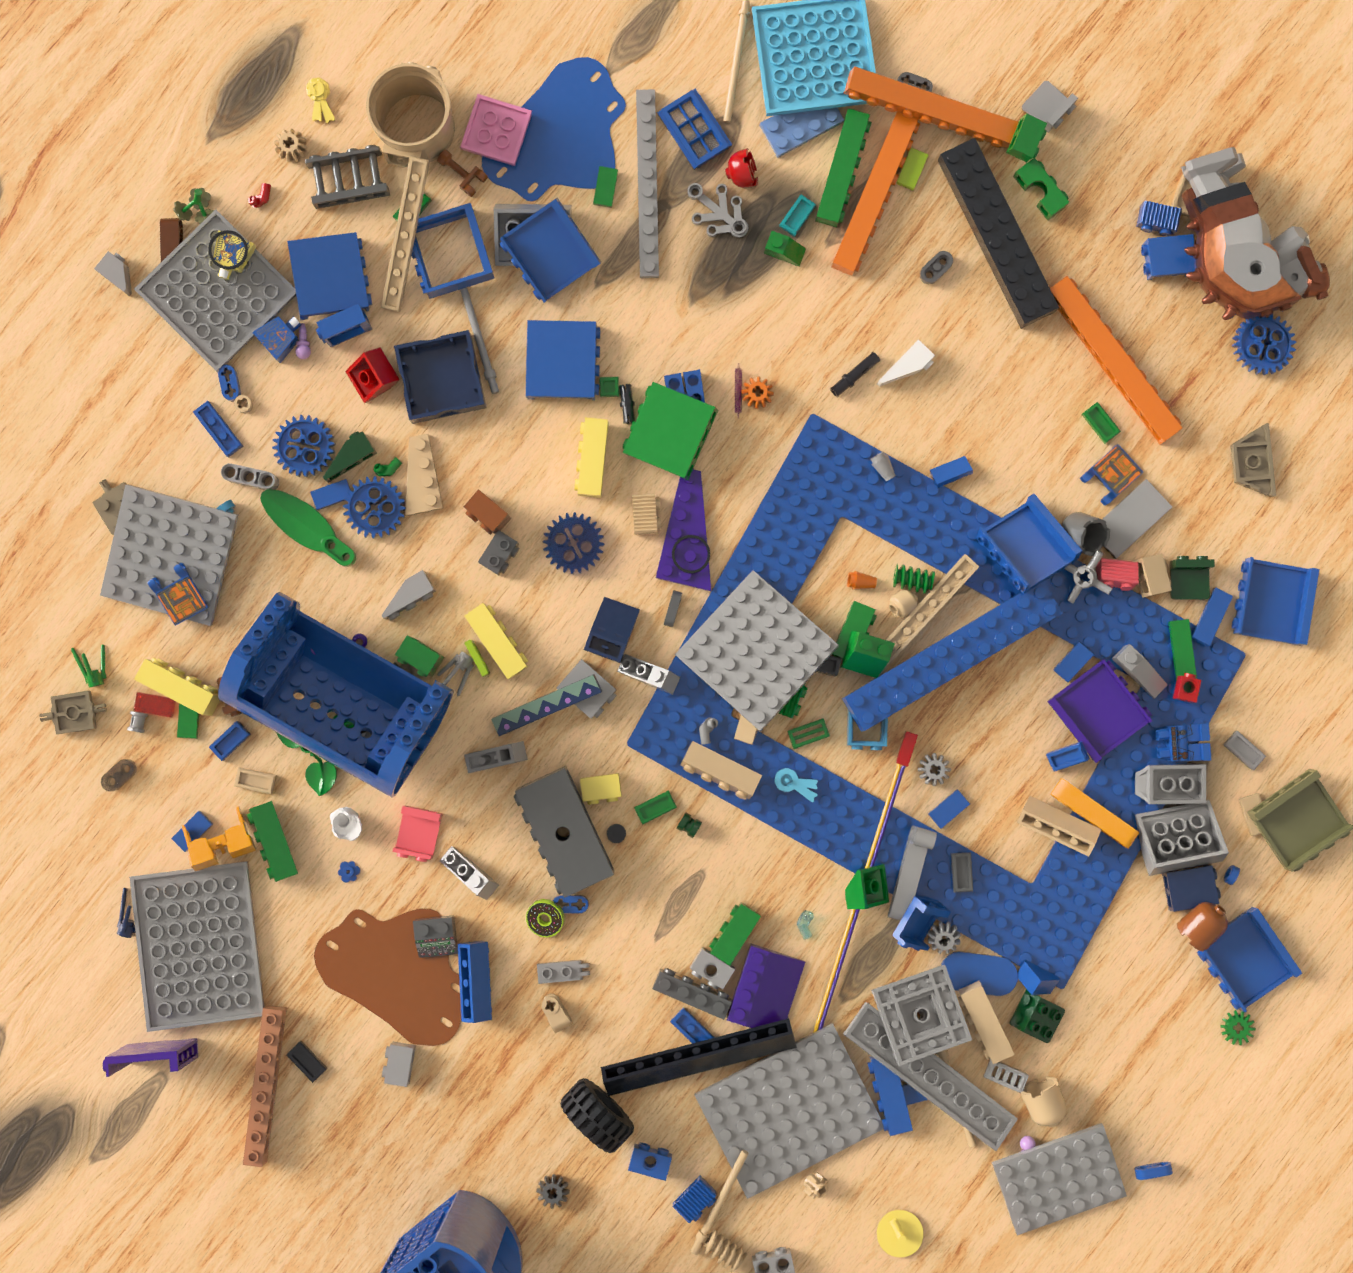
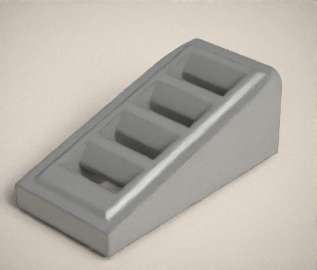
M990 1059L983 1077L1021 1093L1024 1090L1029 1075L1000 1062L993 1064ZM996 1065L998 1066V1069L994 1077L991 1075ZM1002 1069H1005V1073L1001 1080L999 1079V1077L1001 1075ZM1010 1072H1012L1013 1075L1009 1083L1007 1082V1079L1009 1077ZM1018 1075H1019V1076H1021V1077H1020L1019 1082H1018V1084H1017V1086H1016V1085H1014V1084H1015L1016 1079H1017V1077H1018Z

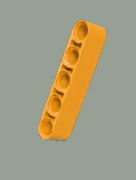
M1062 778L1050 794L1127 849L1130 848L1139 835V832Z

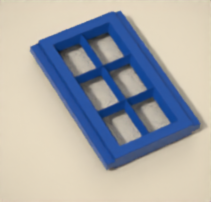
M696 88L657 112L694 170L732 146V143Z

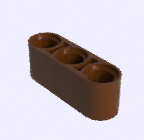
M179 218L160 219L161 262L183 242V229H181L183 228V223Z

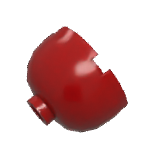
M748 148L735 152L728 161V168L725 169L728 180L731 179L733 184L740 188H751L758 185V177L754 178L757 167L751 151L748 152Z

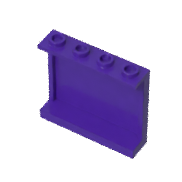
M1104 659L1047 701L1077 741H1082L1086 752L1095 763L1146 724L1152 722L1150 718L1152 716L1151 712L1146 706L1143 708L1138 703L1140 699L1134 691L1129 692L1126 688L1128 683L1122 676L1118 677L1114 673V670H1116L1114 665L1109 660L1106 662Z
M197 1038L127 1044L105 1057V1060H103V1071L106 1072V1077H110L132 1062L169 1059L170 1072L179 1071L198 1058Z

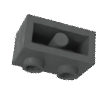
M498 530L478 563L498 576L500 573L504 574L509 567L507 562L511 557L514 558L520 549L518 547L519 543Z

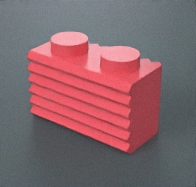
M1101 558L1096 566L1097 579L1111 588L1118 587L1122 591H1130L1139 583V563Z

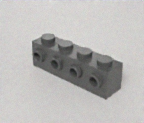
M660 968L653 984V990L718 1018L725 1019L732 1003L727 993L722 991L717 993L712 991L711 987L701 983L698 985L687 976L683 975V977L675 975L676 972L671 969L665 968L663 970Z

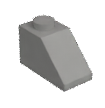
M108 251L94 269L130 296L132 291L129 267L123 263L125 259L118 253L113 255Z

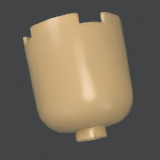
M1048 1076L1046 1081L1038 1082V1079H1035L1025 1085L1021 1095L1032 1120L1040 1126L1055 1127L1059 1125V1122L1066 1116L1067 1108L1057 1078Z

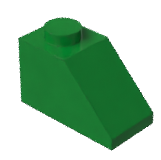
M771 231L764 254L800 267L806 248L786 235Z

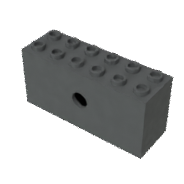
M567 766L559 768L515 790L514 799L517 805H521L524 810L522 816L525 823H530L532 827L530 831L534 842L538 840L540 845L538 851L542 859L546 858L548 862L546 868L551 877L554 876L556 879V884L554 885L559 895L563 894L565 898L614 875L611 861ZM559 827H566L570 831V835L561 837L557 833V829Z

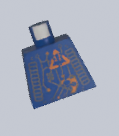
M294 316L287 323L280 317H276L255 330L253 334L273 357L281 363L294 348L296 342L299 341V338L293 332L301 326V323Z

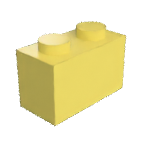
M619 773L580 778L583 802L587 801L588 805L598 804L600 799H606L607 802L618 801V797L622 796Z

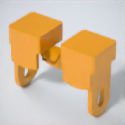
M237 806L236 811L241 825L233 826L226 830L225 834L209 840L205 837L192 841L188 830L182 825L190 853L188 858L194 871L219 864L215 850L220 849L222 854H225L224 847L226 846L232 858L256 851L254 841L248 834L239 806Z

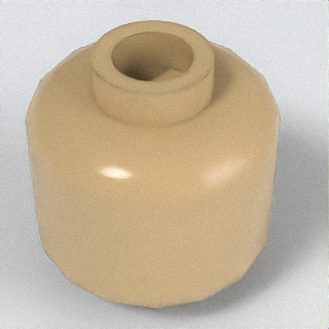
M901 590L891 597L890 611L896 617L905 618L918 606V597L914 592Z

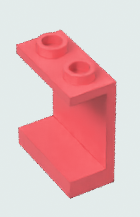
M406 805L402 806L401 825L396 847L393 848L392 852H396L397 856L408 858L409 855L415 856L416 860L421 862L433 859L443 813Z

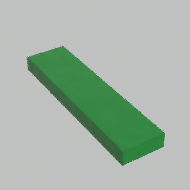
M1189 619L1169 621L1177 681V676H1184V673L1196 675ZM1188 682L1184 684V690L1187 693L1191 690V685Z

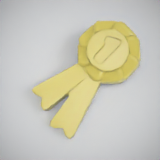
M312 78L306 85L307 95L314 100L312 120L322 122L323 112L326 123H329L331 120L335 121V117L326 101L330 94L329 84L322 78Z

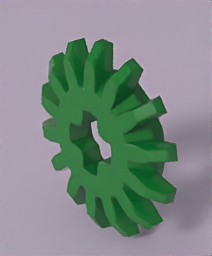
M1234 1010V1016L1227 1013L1229 1019L1223 1018L1222 1020L1226 1024L1220 1025V1028H1225V1031L1221 1032V1034L1228 1035L1225 1040L1233 1039L1231 1043L1233 1045L1237 1040L1239 1045H1242V1039L1248 1043L1247 1036L1254 1037L1249 1032L1256 1030V1028L1250 1027V1025L1255 1023L1254 1020L1248 1021L1250 1015L1248 1014L1244 1017V1012L1242 1011L1238 1015L1237 1010ZM1238 1022L1243 1026V1030H1240L1239 1033L1233 1029V1026H1237Z

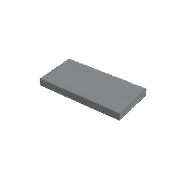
M1147 479L1103 518L1106 521L1107 528L1110 529V539L1105 548L1115 559L1172 508Z

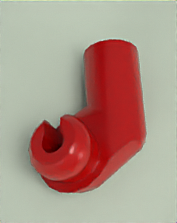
M262 183L260 194L250 196L248 203L253 208H259L269 201L271 185Z

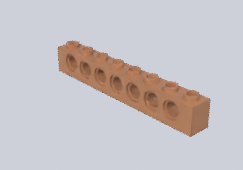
M267 1005L263 1008L243 1165L263 1167L267 1163L287 1007Z

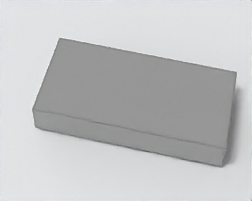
M1235 731L1223 744L1251 770H1255L1266 757L1265 754L1238 731Z

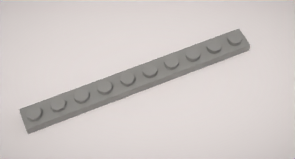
M655 89L636 90L640 278H659Z

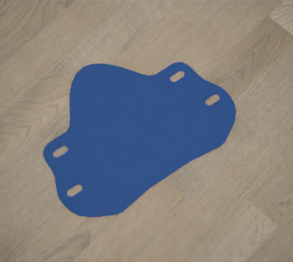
M589 57L575 58L555 66L541 87L522 106V108L531 110L532 116L516 165H509L482 156V168L487 177L496 185L512 189L527 201L539 199L553 185L595 189L599 166L615 169V155L610 136V127L624 112L626 107L625 100L614 88L607 69L600 62ZM599 71L601 73L600 77L595 82H591L590 78ZM616 101L618 103L616 108L608 112L607 107ZM503 167H506L507 172L502 177L498 178L496 174ZM533 183H537L538 187L532 193H528V188Z

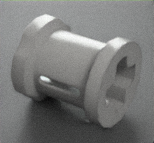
M130 711L132 717L127 730L144 733L145 717H148V714Z

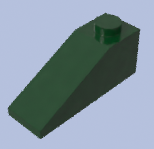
M357 431L349 436L350 439L344 443L323 476L326 482H331L377 454L363 431L360 433Z

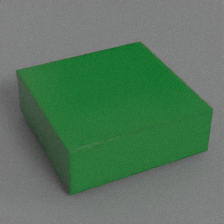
M599 377L600 397H620L619 377Z

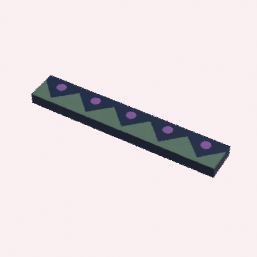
M595 674L498 715L491 720L498 735L501 736L602 692V689Z

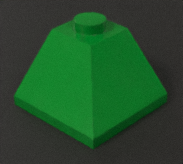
M885 864L857 870L845 889L847 909H868L889 903Z

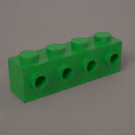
M272 801L250 808L247 818L250 825L254 824L256 832H253L256 842H260L263 850H260L263 861L267 860L270 867L266 869L270 880L274 879L277 882L298 874Z

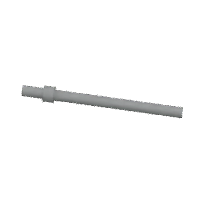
M466 287L460 289L484 366L485 379L488 380L492 394H496L499 392L495 379L497 376L495 370L492 369Z

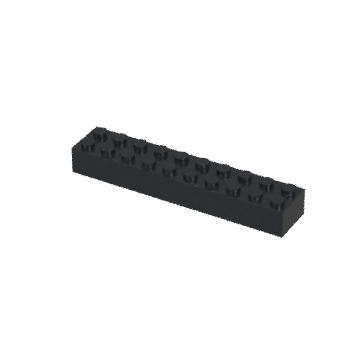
M973 138L941 153L938 163L1020 328L1022 329L1055 313L1059 306L976 139Z

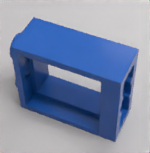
M359 304L316 322L318 325L316 332L320 340L322 339L323 343H327L330 347L372 330L367 315Z

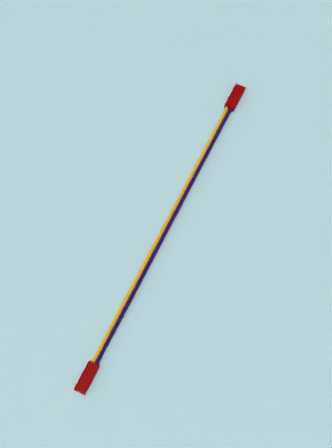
M905 731L896 759L897 769L865 868L872 867L875 864L904 769L909 766L918 737L917 734ZM852 909L813 1033L823 1028L860 909Z

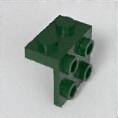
M1177 556L1176 560L1170 561L1172 589L1170 597L1174 600L1208 599L1210 597L1209 569L1215 567V559H1208V556H1196V559H1189V556Z
M1026 989L1009 1024L1038 1040L1049 1043L1065 1013V1009L1038 995H1031Z

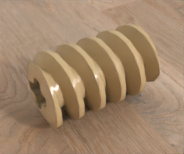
M714 1230L704 1244L706 1247L705 1254L712 1251L711 1258L714 1259L716 1256H719L717 1263H721L724 1260V1268L731 1265L730 1272L732 1273L740 1267L747 1253L743 1254L742 1248L736 1250V1244L730 1245L729 1239L723 1241L724 1236L722 1234L717 1236L718 1232Z

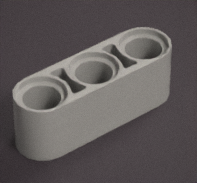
M230 463L225 464L221 469L222 477L231 483L262 490H276L279 486V479L267 471ZM235 469V475L229 478L228 471ZM249 473H253V474H254L253 480L250 481V482H247V480H246L247 475H248ZM272 477V479H273L272 484L269 485V486H266V485H265V480H266V478Z

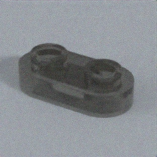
M123 759L115 764L101 778L103 789L106 791H116L135 775L137 771L135 762L130 759ZM126 765L130 767L129 772H126L124 769ZM112 778L115 779L114 785H111L110 780Z

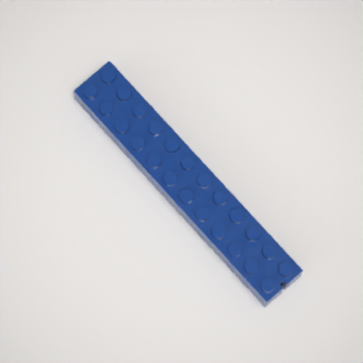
M1045 582L1040 583L1025 594L1020 592L843 697L842 700L860 731H866L1061 615L1063 612L1055 599L1050 600L1049 598L1052 594Z

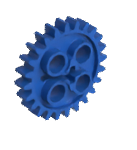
M1273 314L1267 318L1260 315V318L1257 316L1253 319H1245L1246 323L1242 322L1240 324L1241 328L1235 330L1239 335L1233 337L1237 343H1234L1232 347L1238 350L1233 354L1240 355L1236 361L1243 360L1242 368L1248 365V372L1255 369L1256 375L1261 370L1263 375L1268 374V371L1274 374L1276 369L1278 371L1282 370V365H1288L1287 360L1293 358L1290 353L1296 351L1295 348L1291 347L1296 343V341L1291 340L1295 333L1289 334L1288 331L1292 327H1285L1286 320L1280 323V316L1273 319ZM1254 329H1258V330H1259V332H1260V337H1258V336H1256V335L1254 334V332H1253ZM1272 333H1275V334L1278 335V337H1279V340H1278V341H1276V340L1273 339ZM1250 347L1256 350V355L1250 353ZM1269 351L1274 353L1275 359H1270L1268 356Z
M300 415L299 420L293 416L292 423L285 420L287 426L280 425L282 431L275 432L279 438L273 439L277 445L273 446L272 449L278 451L274 454V457L280 458L277 463L279 465L284 463L282 469L287 470L289 468L291 475L296 471V476L298 477L301 476L302 472L305 477H308L309 472L315 476L316 469L323 472L321 466L328 467L326 460L332 461L333 459L329 454L335 453L334 450L330 449V447L336 445L334 442H330L334 436L327 435L331 430L329 428L324 429L326 425L324 422L318 425V418L312 421L310 415L307 416L306 420L303 415ZM300 431V437L294 440L292 438L293 433ZM318 434V442L312 443L311 437ZM294 442L300 445H304L306 443L308 446L311 447H320V450L318 451L306 447L302 449L299 446L288 445L287 443ZM292 449H296V456L289 458V452ZM315 453V459L312 462H308V455Z
M374 476L371 482L368 477H366V483L359 480L360 486L357 487L353 484L354 491H347L350 498L344 497L348 504L343 505V508L348 509V511L343 514L344 516H350L346 522H353L352 530L358 527V535L364 531L365 538H367L369 533L373 539H375L376 534L383 538V532L390 535L389 529L396 531L394 525H401L398 519L405 517L400 513V511L406 509L400 506V504L405 502L404 499H399L402 496V492L396 493L398 487L394 486L391 488V481L384 484L383 477L380 482H377L376 476ZM372 490L380 492V496L377 499L370 497ZM384 496H387V499L377 506L378 511L372 510L364 520L361 519L363 515L371 510V504L377 505ZM358 503L366 504V509L363 512L356 511ZM385 504L393 505V510L390 513L383 511ZM373 516L379 518V523L376 526L369 524V519Z

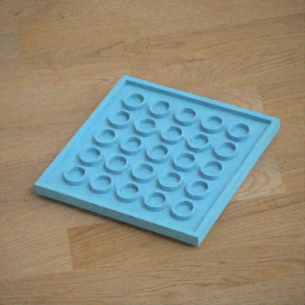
M802 0L752 7L766 116L867 104V101L861 99L853 100L848 97L849 95L844 94L849 73L854 66L876 73L865 0Z

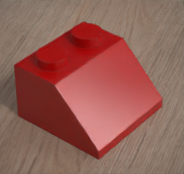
M381 347L364 352L345 371L364 403L388 391L400 380Z

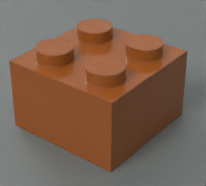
M479 489L463 506L467 510L465 514L475 523L479 520L482 529L490 535L492 533L496 534L498 530L501 531L511 519L508 513Z

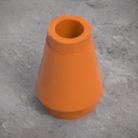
M858 571L850 572L847 579V586L852 588V590L875 589L877 584L876 577Z

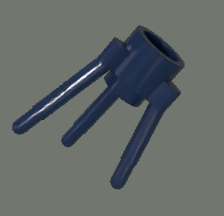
M123 888L117 935L131 938L136 931L134 921L129 919L130 905L127 907L124 918L127 889Z

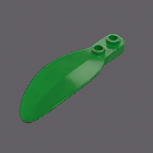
M268 489L262 492L260 499L266 513L290 538L306 548L326 553L344 567H349L355 563L356 553L354 550L336 537L329 522L317 510L299 498L283 491ZM335 543V547L330 549V544ZM349 554L350 558L345 561V555Z

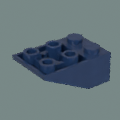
M604 597L584 650L621 664L640 609Z

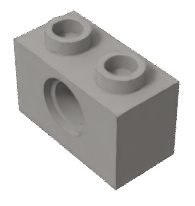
M703 947L690 965V969L693 970L691 973L699 979L704 977L709 981L708 984L715 989L719 987L723 989L735 971V967L724 963ZM707 966H716V973L708 974L706 972Z

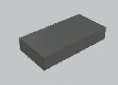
M971 852L951 853L953 892L973 891Z

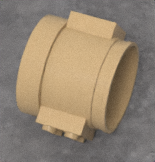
M401 62V64L384 70L376 77L367 94L366 112L373 130L384 142L382 153L388 164L408 167L411 155L432 162L445 149L448 150L453 141L455 123L452 115L451 99L440 71L430 65L424 67L414 62ZM425 95L436 99L445 107V115L441 126L435 133L422 141L401 143L394 141L385 134L384 125L388 112L399 100L405 97Z

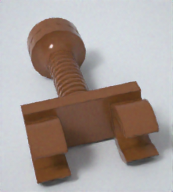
M445 149L437 158V162L442 166H450V168L463 177L464 181L459 185L460 189L472 197L476 191L469 183L475 176L484 183L488 178L487 175L477 166L468 173L452 160V154Z

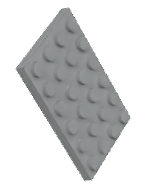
M1102 1123L992 1162L1017 1235L1127 1196Z

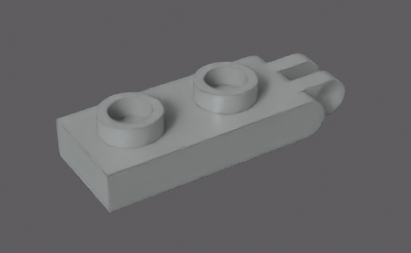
M581 960L538 963V984L583 980V976L590 975V971H582V968L590 967L589 963H581Z

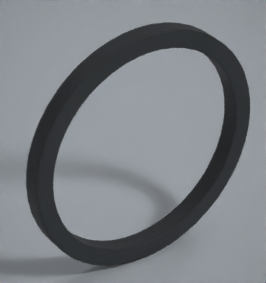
M224 230L212 237L208 246V252L215 265L222 269L231 270L238 268L245 262L248 255V246L240 234L235 231ZM234 234L242 240L245 253L238 264L223 266L213 258L212 244L220 235Z
M686 535L674 544L672 559L679 570L685 573H697L703 570L709 563L710 548L701 537ZM696 538L706 546L708 556L701 568L692 571L685 570L676 562L675 549L684 539Z

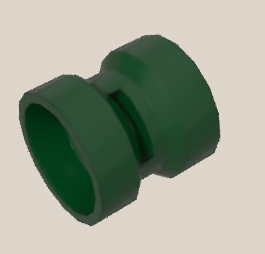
M686 812L676 829L687 832V835L693 838L702 822L698 819H693Z

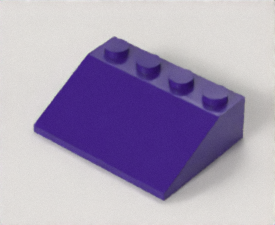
M750 943L732 1003L727 1013V1020L754 1028L787 1019L805 961Z

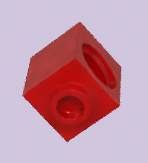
M1184 673V676H1177L1173 699L1197 703L1201 680L1196 679V675ZM1186 682L1191 685V690L1188 693L1184 690Z

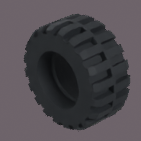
M583 1078L578 1080L561 1099V1108L567 1115V1118L589 1141L604 1152H616L634 1131L633 1122L617 1102L608 1096L598 1085L589 1081V1079Z

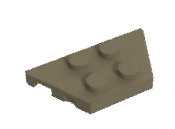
M1266 423L1231 444L1234 483L1269 497H1275L1276 487L1269 423Z

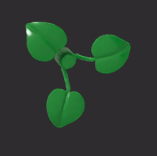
M347 721L344 723V726L346 728H353L354 724ZM277 733L284 745L289 748L300 747L303 752L310 753V756H313L319 762L311 763L307 767L305 778L318 796L326 794L336 781V767L328 761L322 763V759L316 754Z

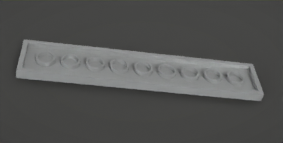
M867 1002L864 1003L843 1033L852 1042L995 1151L998 1150L1018 1118L935 1054L898 1066L880 1013Z

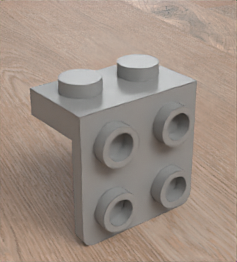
M1044 81L1022 105V110L1046 122L1045 130L1049 133L1053 127L1057 129L1064 121L1062 117L1066 113L1070 115L1077 107L1075 102L1078 98L1073 93L1067 98L1049 81Z

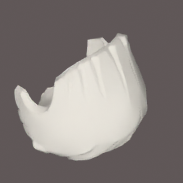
M344 807L331 813L332 832L337 838L354 841L360 836L362 823L356 811Z

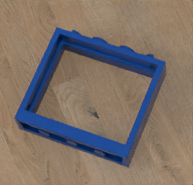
M471 203L418 220L416 233L467 217L484 269L483 272L432 287L415 235L412 258L417 260L418 265H415L418 277L422 276L423 282L420 285L423 294L427 293L429 299L495 279Z

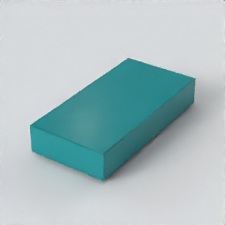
M801 194L779 227L795 237L815 209L816 204Z

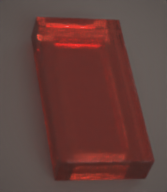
M137 692L133 711L173 718L176 701L168 697Z

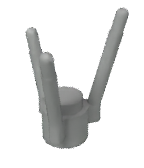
M463 651L459 655L456 654L437 673L440 676L453 664L456 665L442 684L446 685L459 668L462 671L466 669L457 692V696H460L469 673L474 667L472 665L474 660Z

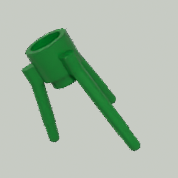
M101 645V673H99V670L91 671L87 657L83 653L82 658L86 667L85 670L74 648H71L86 684L88 683V687L104 684L103 679L107 678L105 673V645Z

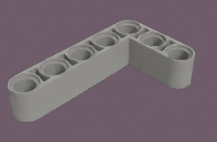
M912 825L888 912L889 918L901 921L916 895L927 849H933L937 836L936 832Z

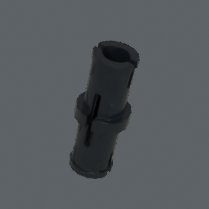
M626 384V391L624 385L619 386L623 424H629V420L631 424L635 421L633 409L635 402L632 400L631 384Z

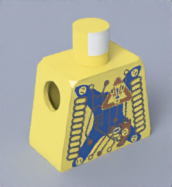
M223 234L217 237L213 256L215 261L223 266L238 264L245 253L242 240L230 234ZM245 240L248 246V255L245 262L238 268L231 270L220 268L218 276L229 280L232 270L242 273L256 249L255 244Z

